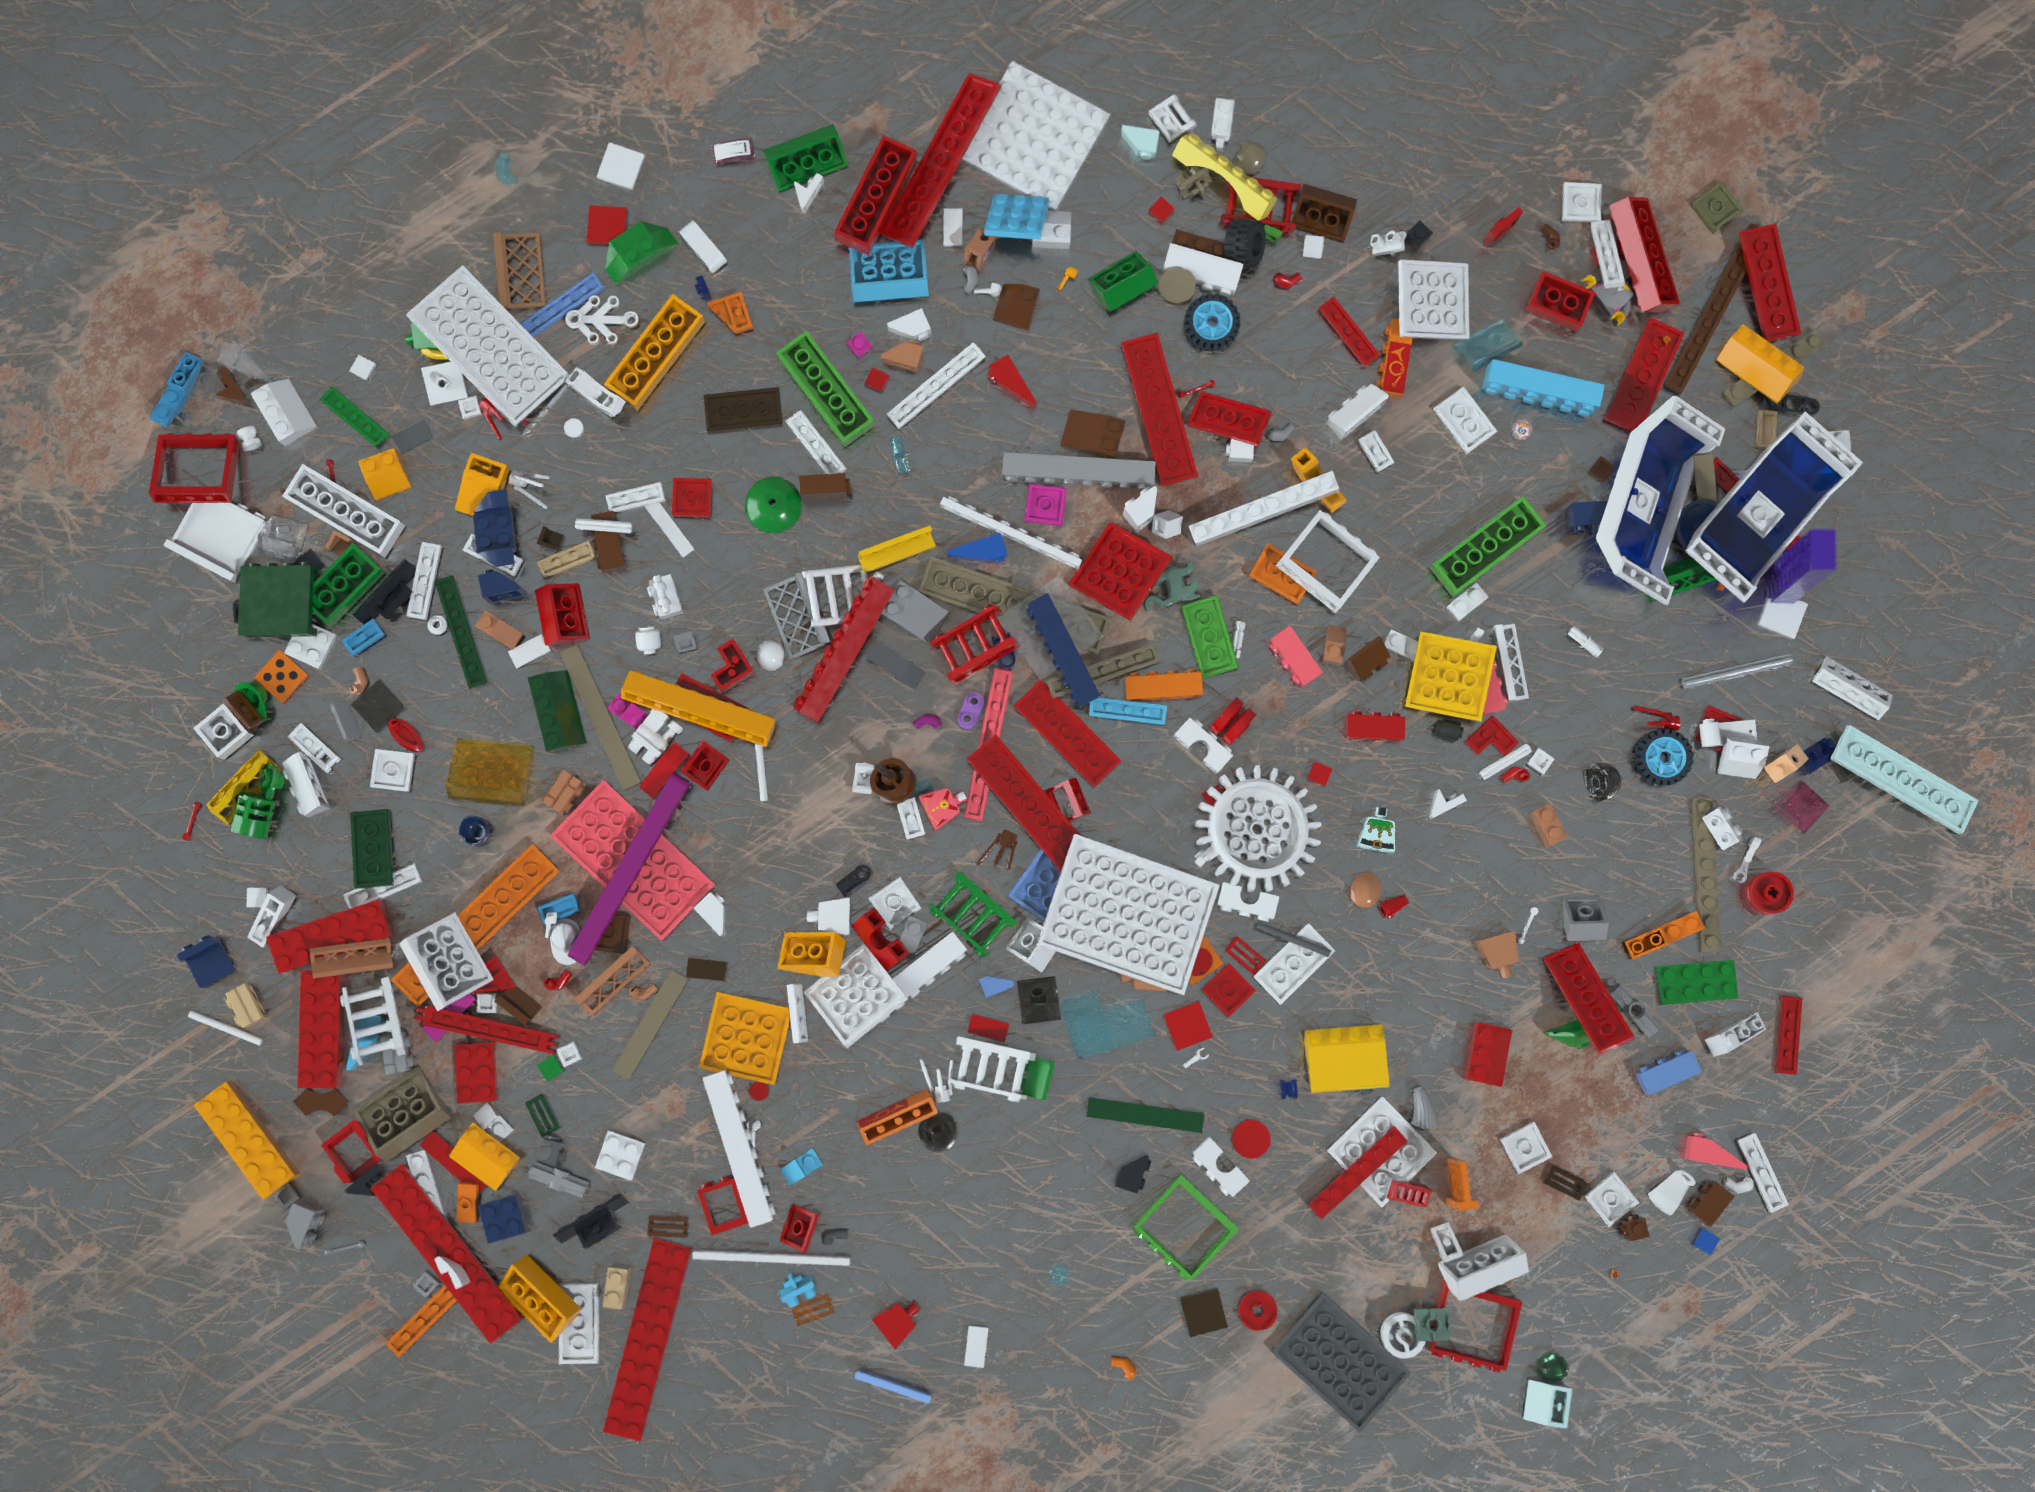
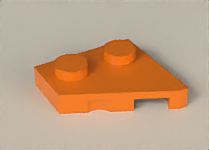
M742 292L707 302L708 307L735 334L753 329Z

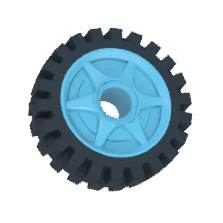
M1212 293L1206 296L1202 295L1200 298H1196L1186 311L1184 319L1186 336L1189 337L1191 343H1194V346L1200 347L1201 350L1213 352V350L1220 351L1222 348L1225 349L1234 341L1239 332L1241 319L1237 311L1238 308L1236 305H1233V301L1228 300L1224 295L1223 297L1219 296L1220 294L1212 295ZM1214 319L1217 325L1210 326L1207 321Z
M1653 730L1645 734L1635 748L1634 763L1638 768L1637 771L1648 782L1656 785L1666 786L1678 783L1692 769L1691 765L1694 763L1692 745L1688 743L1689 740L1683 734L1675 730ZM1662 752H1665L1668 756L1666 762L1660 760Z

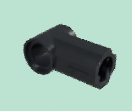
M859 865L835 885L846 898L864 883L870 881L873 871L867 865ZM862 868L868 870V876L865 879L859 877V871Z

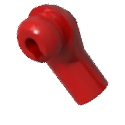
M1514 766L1502 774L1500 778L1505 784L1513 778L1528 781L1530 773L1524 768Z
M564 969L559 978L545 979L544 986L551 991L561 990L573 974Z

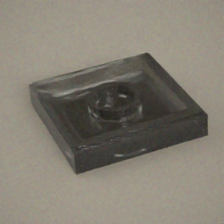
M378 679L350 704L376 733L382 730L392 718H395L406 708L381 679Z

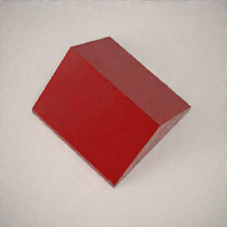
M702 740L680 772L705 790H708L729 759Z
M792 1204L779 1241L806 1253L821 1213Z

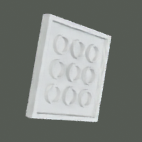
M1416 260L1398 261L1400 337L1469 339L1468 263Z
M862 944L842 961L839 977H822L804 991V994L846 1048L850 1047L908 1000L865 944Z
M1383 1096L1326 1150L1346 1170L1393 1126L1402 1133L1408 1142L1360 1184L1381 1208L1389 1201L1387 1195L1392 1180L1409 1182L1437 1154Z

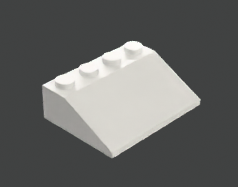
M456 913L420 930L399 943L437 1011L494 980Z

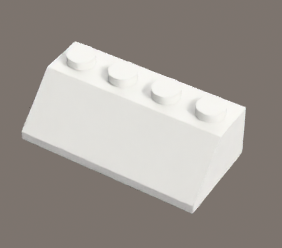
M1170 243L1163 272L1170 267H1182V269L1189 270L1194 275L1196 285L1201 286L1202 289L1206 291L1216 290L1224 296H1234L1243 264Z
M1507 1234L1464 1251V1256L1448 1262H1438V1267L1450 1291L1459 1301L1485 1292L1490 1288L1529 1272L1526 1252Z

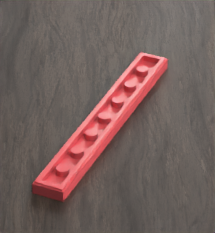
M994 668L978 749L995 735L1000 738L1013 671ZM973 769L964 818L983 821L989 786L975 769Z

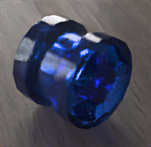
M1296 1079L1290 1082L1280 1080L1282 1100H1286L1287 1097L1298 1098Z

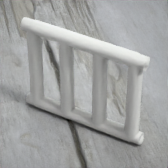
M861 565L802 572L808 587L813 620H811L812 627L843 623L844 616L838 615L832 575L842 574L848 611H850L854 600L850 573L860 572L862 585L869 578L868 573H864ZM824 576L831 617H820L814 577Z

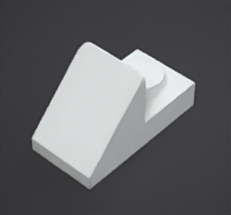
M816 173L814 178L811 177L808 180L807 188L794 181L800 208L804 214L824 184L823 176Z
M1440 789L1436 790L1428 815L1429 819L1467 801L1464 794L1458 796L1455 793L1447 798L1448 802H1446Z
M486 1102L473 1115L483 1130H487L500 1143L515 1130L489 1102Z
M1449 1222L1430 1228L1438 1247L1439 1256L1444 1262L1464 1256Z

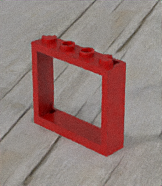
M158 434L149 494L153 502L231 503L240 447L235 434ZM167 448H227L222 485L161 486Z
M1445 1280L1442 1283L1437 1308L1445 1307L1448 1291H1450ZM1489 1291L1472 1296L1511 1306L1498 1361L1438 1346L1436 1341H1428L1427 1349L1432 1352L1431 1355L1443 1358V1355L1450 1356V1360L1462 1363V1360L1469 1361V1365L1481 1368V1365L1489 1367L1488 1370L1493 1372L1507 1371L1523 1301ZM1433 1321L1432 1329H1435L1436 1321Z

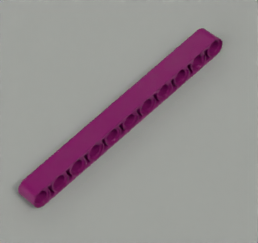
M674 772L671 774L569 950L568 957L584 966L587 964L689 788L690 781Z

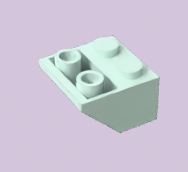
M1528 1379L1523 1419L1567 1429L1572 1388L1567 1385Z

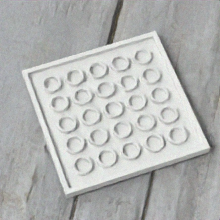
M1012 61L999 83L1001 89L964 154L962 161L1026 196L1049 198V208L1056 211L1107 123L1110 114Z

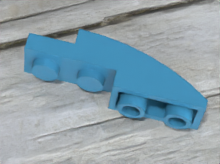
M185 352L167 381L168 387L149 417L151 421L168 428L174 417L180 415L197 381L203 359Z

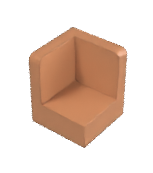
M333 530L325 548L340 556L352 543L356 544V542Z

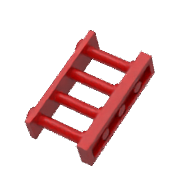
M1251 177L1256 179L1263 188L1270 190L1274 196L1280 194L1286 197L1283 222L1271 220L1272 208L1269 215L1260 220L1263 226L1266 224L1282 231V234L1286 235L1294 233L1296 224L1290 223L1293 198L1299 197L1302 184ZM1225 179L1224 187H1229L1230 194L1227 214L1221 213L1219 223L1229 226L1232 220L1236 218L1257 220L1247 212L1245 217L1234 215L1237 192Z
M996 604L986 606L979 614L950 631L935 636L934 640L929 642L936 650L941 648L951 668L946 676L954 685L1020 647L1018 641L1013 636L1007 637L996 616L1002 612ZM989 619L1000 638V643L994 647L990 646L980 624ZM972 629L984 649L983 653L978 656H974L963 635ZM956 638L968 659L961 666L957 665L947 645Z

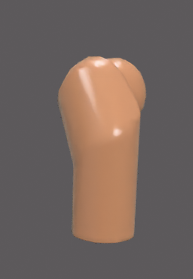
M362 666L353 669L356 681L350 686V692L354 695L363 693L368 683Z
M652 982L645 989L632 986L629 988L628 993L635 1000L645 1001L659 989Z

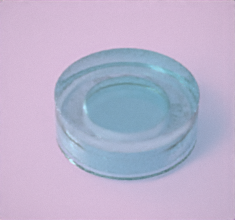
M1062 1265L1054 1266L1049 1274L1050 1280L1055 1285H1064L1069 1279L1067 1268Z

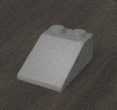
M899 581L882 611L881 617L930 645L929 642L933 641L949 612L914 588Z

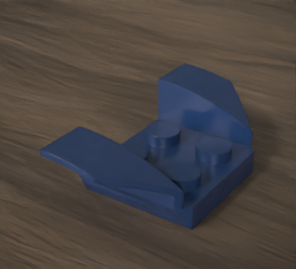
M507 489L490 491L482 499L473 515L476 552L496 567L513 565V552L516 551L513 514L508 504Z

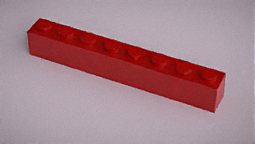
M869 576L864 581L860 594L854 598L853 606L844 615L842 625L835 631L831 644L825 648L821 661L815 665L814 673L806 681L802 694L796 698L793 709L815 722H819L895 591L893 588L872 576Z

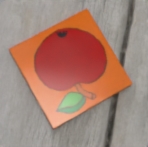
M1203 935L1188 981L1191 986L1224 965L1205 935Z

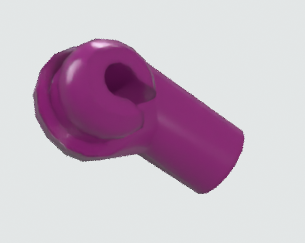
M928 713L912 722L917 730L926 724L932 725L934 729H938L942 725L939 716Z

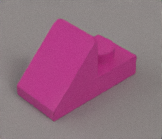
M619 693L607 708L636 730L648 717V714L635 704L621 699Z

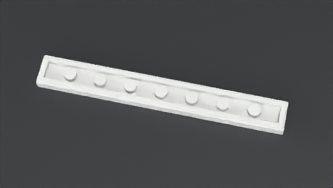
M698 1249L694 1250L692 1254V1259L845 1266H849L851 1263L850 1256Z

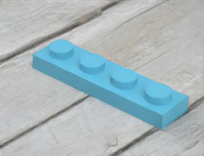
M1098 698L1090 702L1089 716L1165 725L1167 706Z

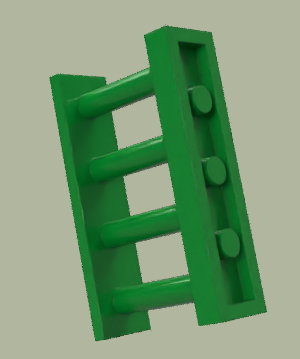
M959 871L954 876L957 879L956 885L936 907L931 903L929 905L931 908L929 912L937 919L942 917L975 946L973 951L980 957L983 955L988 957L989 953L985 951L1005 927L1008 928L1010 926L1013 928L1017 921ZM967 888L971 892L970 898L949 919L942 911L961 889ZM981 900L986 905L984 907L985 910L964 932L956 924L976 902L978 903ZM997 914L1000 917L999 923L980 945L971 938L972 935L990 915Z

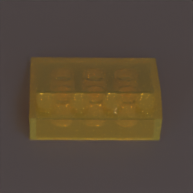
M457 738L445 785L448 799L525 806L529 790L533 745Z

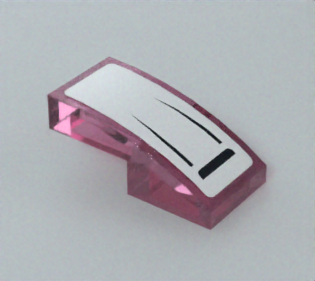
M751 138L730 140L712 145L714 162L718 165L733 160L739 162L755 157Z

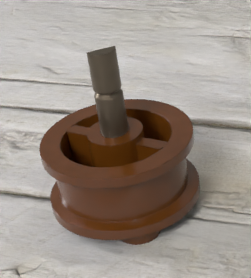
M890 758L875 765L870 776V786L884 803L897 805L906 801L913 794L916 788V776L904 761Z

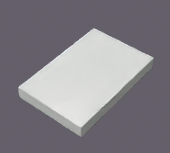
M1464 386L1432 409L1466 454L1497 433V429Z

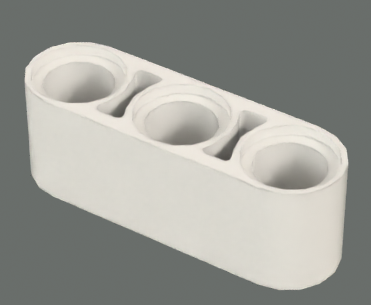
M693 220L678 232L712 274L727 263L723 254Z

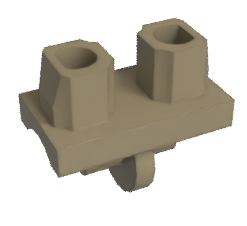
M1194 166L1190 170L1191 177L1187 179L1185 175H1180L1176 178L1180 195L1183 199L1191 194L1193 196L1197 193L1201 196L1206 194L1204 188L1209 186L1208 183L1211 181L1208 168Z

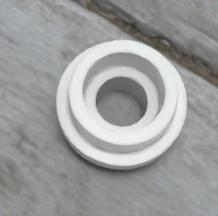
M433 616L428 621V629L431 633L440 635L446 631L447 622L442 616ZM435 622H440L438 628L434 627Z

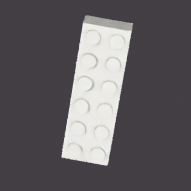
M304 464L301 465L282 496L386 558L405 527L399 520Z

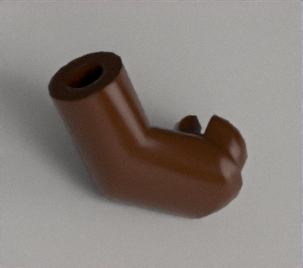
M1545 223L1540 231L1548 236L1549 248L1555 250L1560 246V233Z

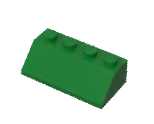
M833 124L763 150L778 192L795 186L794 181L801 184L808 181L811 177L814 178L816 173L823 176L849 166L838 132Z

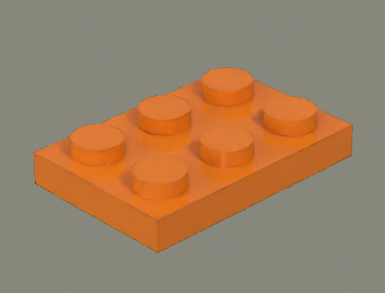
M1267 543L1248 577L1298 605L1306 589L1276 566L1285 552ZM1292 556L1289 558L1314 578L1317 573L1316 570Z

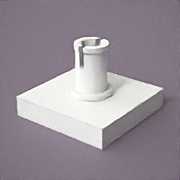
M452 362L421 368L430 405L468 398L463 373Z

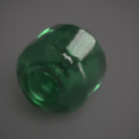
M1553 1354L1540 1362L1541 1369L1539 1373L1544 1381L1548 1380L1551 1384H1555L1568 1376L1570 1368L1563 1356L1559 1357L1557 1354Z

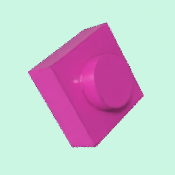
M861 331L846 342V345L858 359L873 348V345Z

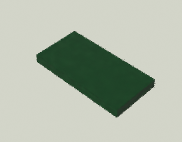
M380 809L351 812L354 889L394 886L390 810Z

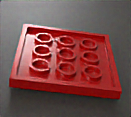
M1110 522L1068 585L1131 621L1173 558L1166 552Z

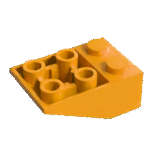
M471 453L464 469L455 510L473 516L475 514L474 511L488 492L504 489L511 469L505 464Z

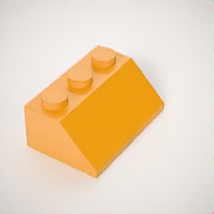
M475 1123L469 1126L449 1155L451 1159L494 1191L498 1190L520 1161L519 1156Z

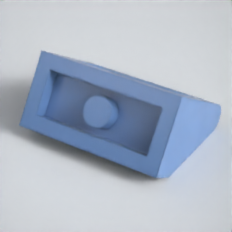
M993 977L979 979L986 998L1014 986L1012 980Z

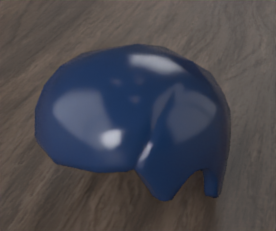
M469 815L459 823L458 833L467 844L481 845L490 835L489 824L482 817Z

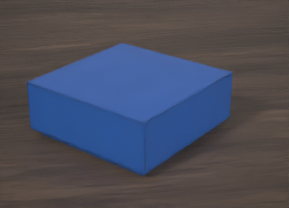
M1701 1228L1692 1245L1711 1255L1720 1238Z

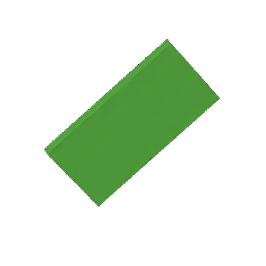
M1218 595L1182 605L1181 608L1200 672H1202V679L1239 668Z

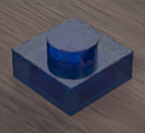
M703 275L695 277L697 284L694 286L698 295L702 294L704 300L710 298L711 295Z

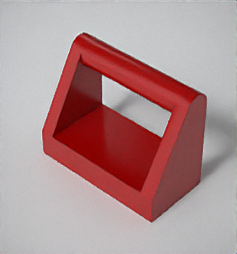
M1077 778L1068 779L1044 790L1060 810L1053 791L1064 787L1075 815L1067 818L1069 822L1091 813Z

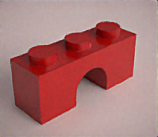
M874 907L862 915L851 927L882 967L888 971L910 953L899 938L892 942L884 938L881 929L886 921Z

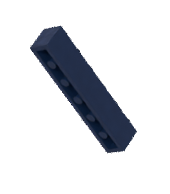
M1047 593L1027 603L1028 609H1026L1030 620H1035L1037 624L1035 630L1039 637H1044L1046 643L1043 645L1048 654L1052 653L1055 659L1052 661L1057 671L1060 670L1064 677L1061 680L1065 688H1070L1072 694L1069 696L1073 704H1078L1079 708L1100 698L1101 695L1049 594Z

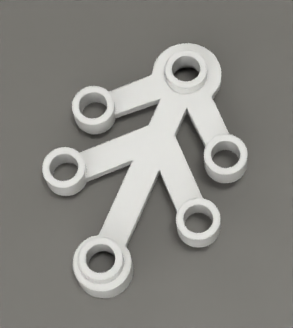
M596 295L591 296L588 302L579 310H571L566 314V324L572 329L578 328L592 345L598 344L600 339L598 334L591 332L585 324H593L606 337L610 345H616L618 337L604 324H625L629 328H635L639 324L637 314L632 311L625 313L624 316H604L612 308L619 306L620 302L616 296H610L607 302L592 316L586 314L592 308H598L601 304L599 297ZM597 299V304H592V300ZM611 300H617L616 304L611 305ZM574 317H578L577 322H572ZM630 318L635 319L634 323H628ZM592 336L597 337L595 341H590V338ZM615 336V341L610 342L609 338Z

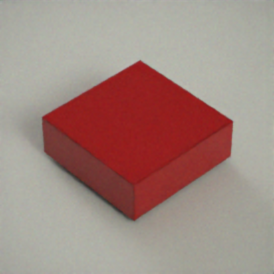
M1161 196L1149 208L1148 212L1159 222L1163 223L1175 211V208Z
M872 367L864 385L882 393L889 374Z
M1314 762L1307 780L1325 787L1333 768Z

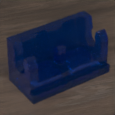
M1824 737L1803 751L1809 758L1799 768L1804 776L1811 774L1831 761L1830 758L1836 745L1830 738Z

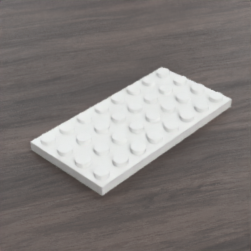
M463 265L406 314L420 331L514 427L565 383L566 379L570 376Z

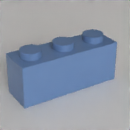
M1684 1048L1676 1051L1674 1057L1668 1058L1666 1056L1658 1059V1064L1653 1066L1647 1064L1640 1067V1071L1635 1073L1644 1095H1652L1702 1073L1693 1051H1686Z

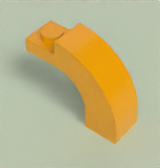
M1306 447L1291 458L1292 465L1302 482L1324 474L1317 458ZM1340 491L1317 500L1332 513L1347 502L1346 497Z

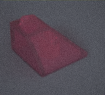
M1800 780L1775 808L1805 834L1830 805L1806 783Z

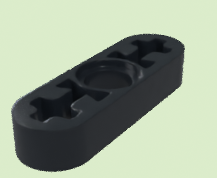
M1786 394L1783 397L1782 403H1775L1774 405H1771L1772 402L1769 401L1770 398L1767 396L1763 399V405L1766 409L1801 416L1804 412H1807L1810 416H1813L1820 409V404L1816 399ZM1787 400H1794L1796 408H1788ZM1808 404H1811V407L1814 408V409H1813L1812 411H1810V412H1809V408H1807V407H1802V408L1800 409L1801 406H1807Z

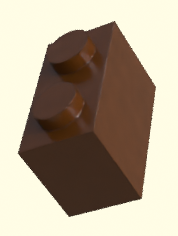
M1712 1180L1703 1185L1701 1188L1702 1193L1698 1198L1692 1199L1689 1203L1690 1208L1687 1210L1708 1227L1715 1223L1735 1197L1718 1182Z

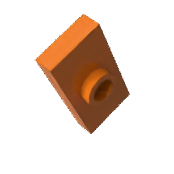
M458 1183L456 1222L477 1223L479 1184Z

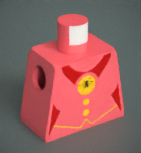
M949 788L919 796V800L935 831L959 815L960 810L957 805L967 801L963 790L952 795Z

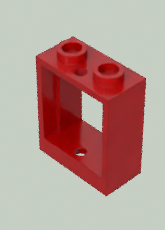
M730 1175L720 1178V1182L712 1184V1181L702 1184V1189L697 1190L711 1236L749 1223L735 1179L731 1178ZM731 1184L741 1217L715 1225L705 1193Z

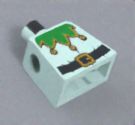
M1376 807L1375 818H1365L1356 847L1391 854L1395 852V821L1386 820L1388 809Z

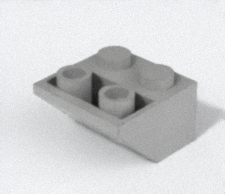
M306 1201L292 1204L285 1223L295 1248L302 1249L314 1243L317 1237L315 1231L317 1226H320L324 1220L325 1215H323L325 1209Z

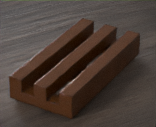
M649 1216L647 1236L687 1238L688 1217ZM653 1220L684 1222V1225L653 1224ZM653 1228L683 1230V1233L653 1232Z

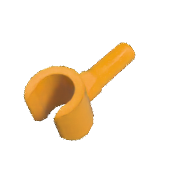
M1068 267L1057 289L1061 291L1069 277L1075 279L1078 270Z

